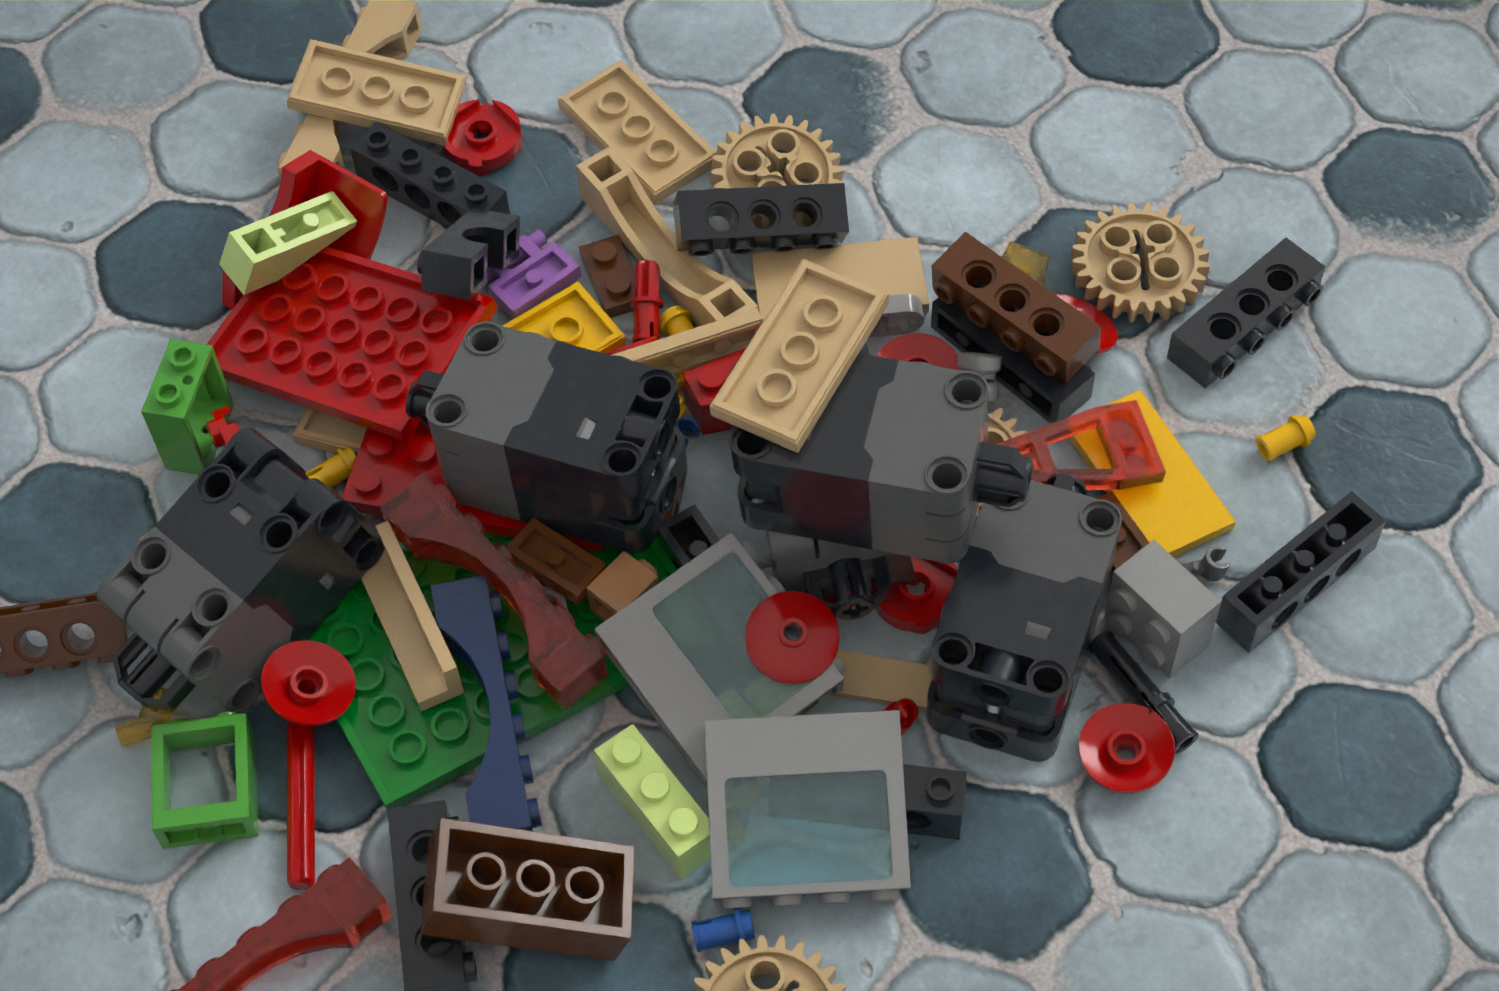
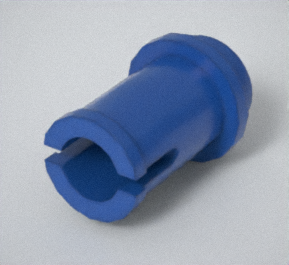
M734 908L733 914L691 921L697 952L739 943L740 939H744L745 942L756 939L750 910L740 912L739 908Z

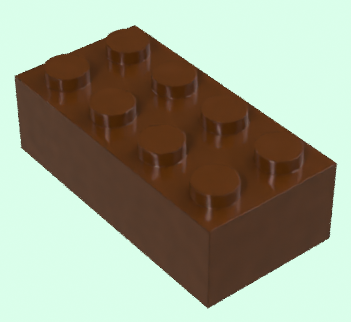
M440 818L428 842L420 935L615 961L631 939L634 846Z

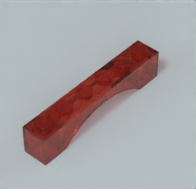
M424 474L420 475L380 507L384 521H389L396 538L415 558L441 561L461 567L476 576L486 575L487 582L499 591L516 611L527 632L529 662L534 680L566 711L607 676L604 657L607 655L605 649L592 634L588 633L586 636H583L574 627L576 622L573 616L561 603L557 602L553 605L544 596L545 590L534 575L530 572H526L523 575L513 565L515 560L502 543L497 542L493 545L484 536L486 533L484 527L472 513L468 512L463 515L455 507V498L442 483H438L435 486Z
M349 857L340 865L335 864L325 869L313 886L301 895H294L285 900L273 917L261 926H254L245 931L233 948L220 958L215 957L205 962L197 970L193 979L180 989L170 991H242L250 982L271 968L300 955L326 949L352 948L389 920L392 917L384 896Z

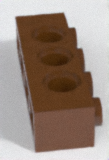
M966 231L931 265L933 290L943 302L947 304L954 303L966 312L969 319L975 325L981 328H989L1000 337L1006 347L1014 352L1021 351L1032 359L1036 367L1047 376L1054 375L1066 384L1100 349V325ZM977 284L985 285L983 288H974L972 286ZM1008 308H1017V309H1020L1019 311H1016V312H1008V311H1006V309H1008ZM1041 332H1051V333H1054V334L1051 335V336H1042V335H1039V333H1041Z
M97 592L0 607V673L5 672L7 677H20L32 673L35 667L52 665L53 670H65L78 666L80 660L98 658L100 663L114 662L113 656L134 632L98 601ZM77 623L88 625L94 632V638L88 640L79 638L75 635L72 625ZM32 630L41 632L46 637L48 645L43 647L33 645L29 642L26 632Z

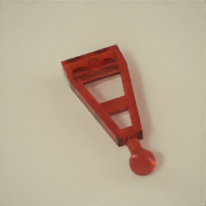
M1137 400L1094 407L997 444L1015 447L1022 455L1030 453L1036 469L1032 470L1031 480L1044 484L1047 483L1049 476L1062 473L1081 480L1087 487V490H1121L1163 482L1166 474ZM1096 428L1112 469L1056 470L1047 446Z

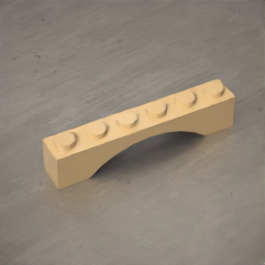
M369 0L367 5L360 9L357 24L351 35L348 34L345 37L342 47L397 60L407 58L423 29L418 3L410 0ZM307 114L304 122H300L297 125L294 140L288 151L283 152L279 159L278 174L281 176L283 166L309 150L345 169L339 143L343 122Z
M611 146L576 165L579 193L582 200L614 235H619L622 244L637 261L653 260L659 265L660 286L677 305L690 311L692 314L691 321L697 327L754 308L758 309V305L733 278L723 276L710 269L696 256H690L688 251H677L676 235L656 210L634 171Z

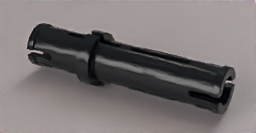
M1110 630L1100 633L1090 642L1088 649L1090 653L1094 654L1135 704L1149 708V714L1154 711L1167 723L1174 738L1176 754L1188 749L1197 740L1199 734L1196 730L1192 729L1174 707L1175 700L1168 692L1162 693Z

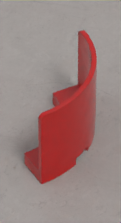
M312 150L307 151L283 166L279 190L269 216L333 191L354 216L357 223L354 228L327 247L370 260L385 218L388 201L386 192ZM223 270L222 304L233 309L243 294Z

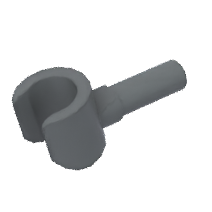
M1218 545L1208 548L1202 560L1181 564L1191 574H1201L1209 581L1220 580L1230 566L1229 563L1222 565L1214 563L1221 560L1226 553V548Z

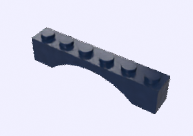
M486 575L431 585L437 626L450 653L458 658L476 677L489 702L490 731L487 750L478 774L465 794L470 822L533 831V828L542 827L537 798H527L525 785L534 783L529 754L523 756L519 754L517 742L525 741L526 735L521 712L512 714L510 700L519 699L514 672H505L502 659L511 658L506 630L497 632L495 619L504 618L499 591H489Z

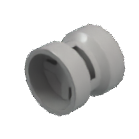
M959 352L957 367L962 371H973L983 376L989 385V401L998 400L999 387L995 383V376L1001 370L1002 357L988 353Z

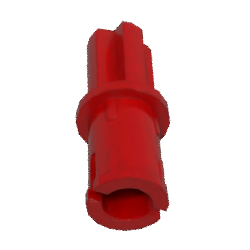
M653 260L638 261L635 265L634 298L630 300V307L634 309L633 343L652 336H657V339H660L659 313L660 309L664 307V302L659 298L660 267Z

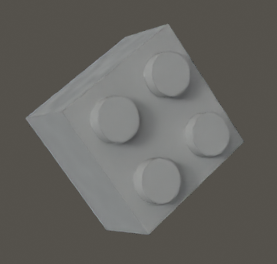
M1152 540L1113 572L1104 617L1116 635L1122 638L1126 637L1139 649L1140 655L1149 666L1155 669L1159 668L1168 678H1171L1209 646L1222 601L1155 540Z

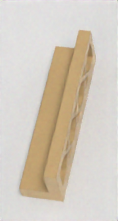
M385 521L375 526L377 533L381 536L385 550L380 560L364 574L361 581L420 711H424L463 694L464 690L451 653L389 521Z

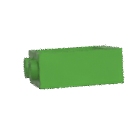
M170 339L141 410L167 470L200 475L214 460L217 452L209 433H203L207 429L205 426L206 422L213 420L210 412L226 405L232 412L234 407L212 345ZM230 415L224 417L226 423H228Z
M221 712L212 718L197 720L175 718L169 720L166 724L152 725V831L162 848L167 849L259 836L255 732L247 714ZM235 743L237 801L171 809L170 751Z

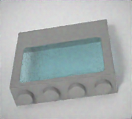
M732 532L594 629L599 645L706 788L707 769L704 720L796 716L829 691H832L835 695L842 691L845 679L841 675L845 672V668L837 656L829 668L820 676L797 684L775 681L765 676L755 667L745 645V630L748 619L753 610L763 600L774 594L785 592V589L774 576L767 579L757 566L761 563V560L754 548L746 540L739 543ZM790 626L784 630V636L790 641H796L801 638L802 632L798 627Z
M899 710L704 720L713 900H723V909L752 908V898L772 897L773 906L802 905V896L821 895L822 904L851 902V893L870 892L871 901L900 900V890H909L911 888Z

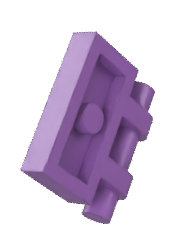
M539 229L529 236L521 235L519 237V256L502 270L487 267V283L491 280L494 281L488 285L489 296L493 297L495 302L512 319L552 297L581 277L580 266L554 241L542 250L539 249L547 243L545 235ZM521 260L523 261L521 264H519L518 266H516V267L513 268L512 270L509 269V268H511L512 266H514L515 264H517L518 262H520Z

